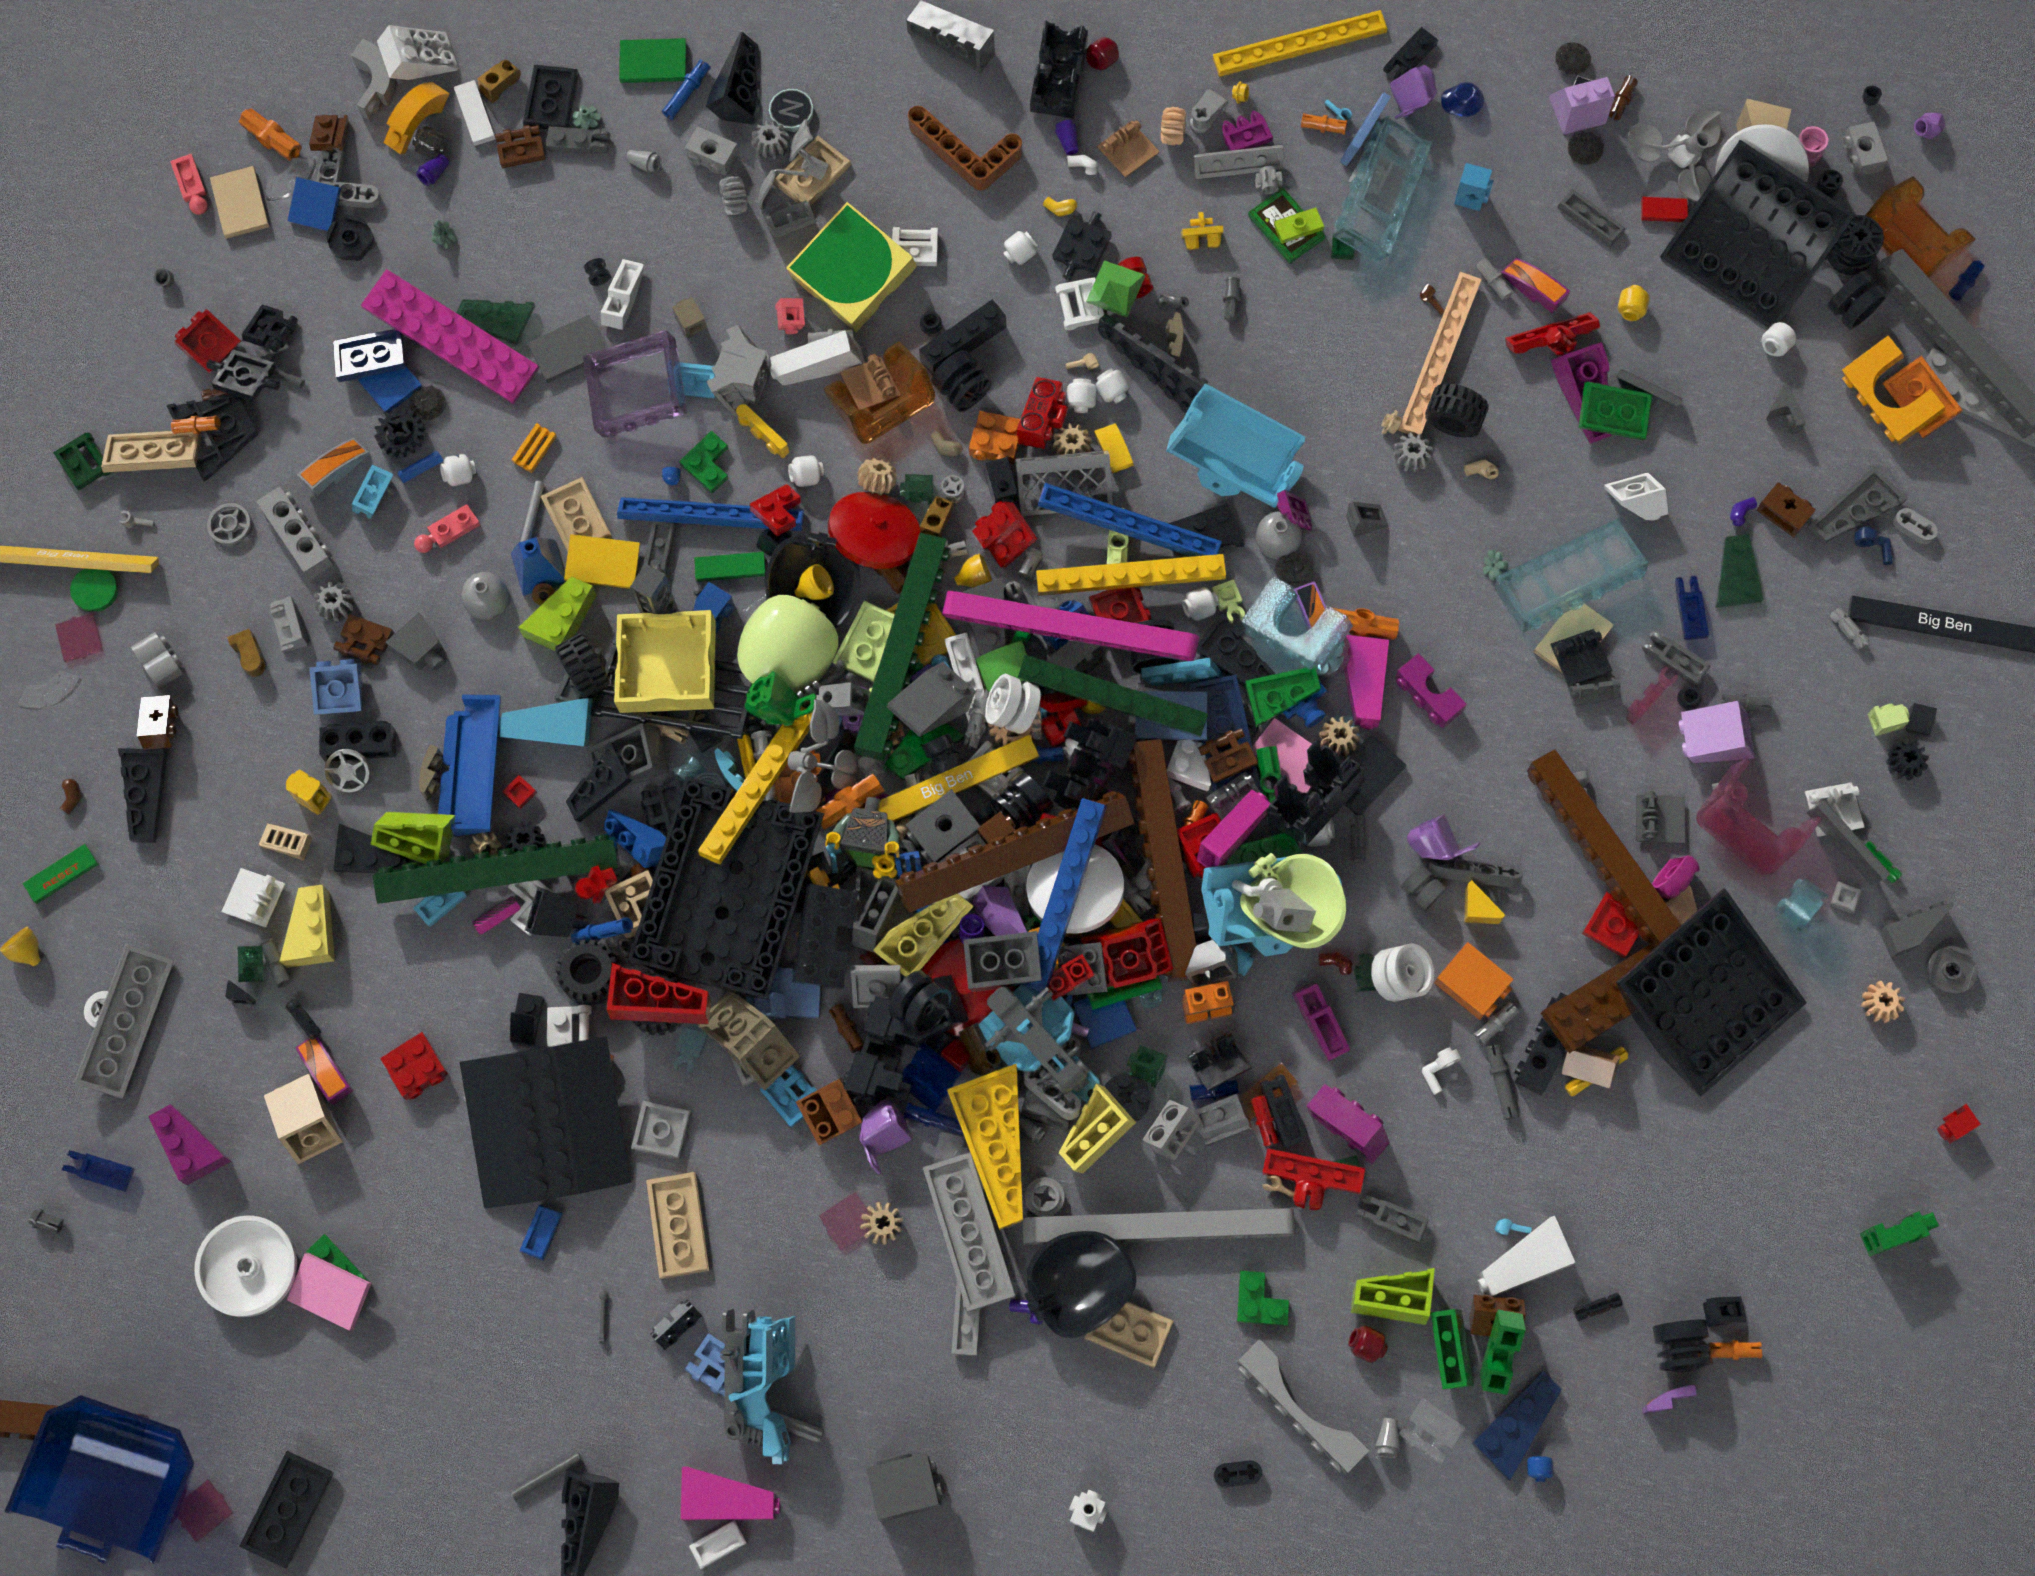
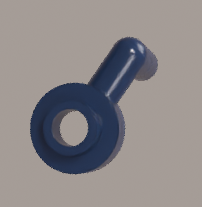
M1862 527L1854 533L1856 546L1871 547L1880 545L1882 547L1883 564L1891 565L1893 563L1891 540L1889 538L1878 536V531L1872 527Z

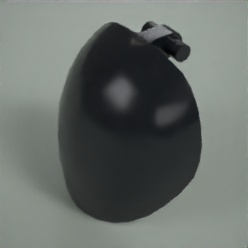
M809 532L808 537L797 536L785 539L773 552L765 576L766 600L777 595H789L798 598L795 595V589L798 587L801 575L810 566L819 564L829 573L833 581L834 593L829 598L822 600L798 599H804L810 604L813 602L820 607L819 610L826 614L825 617L836 629L847 617L856 601L860 584L859 564L842 555L835 547L837 538L828 537L826 533L819 532V534Z
M1096 1231L1070 1232L1051 1239L1033 1256L1027 1268L1026 1280L1029 1291L1024 1295L1028 1301L1027 1306L1031 1314H1035L1038 1322L1044 1320L1048 1327L1061 1337L1076 1338L1101 1327L1124 1307L1135 1290L1137 1282L1136 1271L1128 1253L1114 1238Z

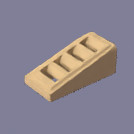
M267 823L259 846L304 860L313 838L303 832ZM271 831L276 832L272 842L268 843ZM280 834H283L280 845H276ZM288 836L292 837L288 847H284ZM296 839H299V843L295 850L293 849V846L295 844Z

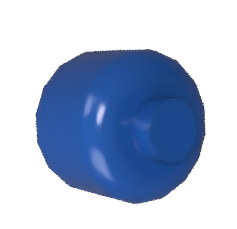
M1542 1456L1529 1457L1527 1459L1528 1476L1535 1478V1482H1546V1478L1553 1476L1552 1458Z

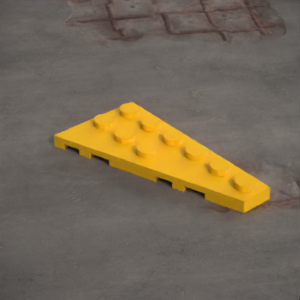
M1016 1063L947 1089L999 1230L1023 1221Z

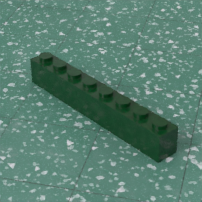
M1028 655L1024 656L1018 679L1021 681L1025 680L1040 687L1198 738L1202 735L1208 713Z

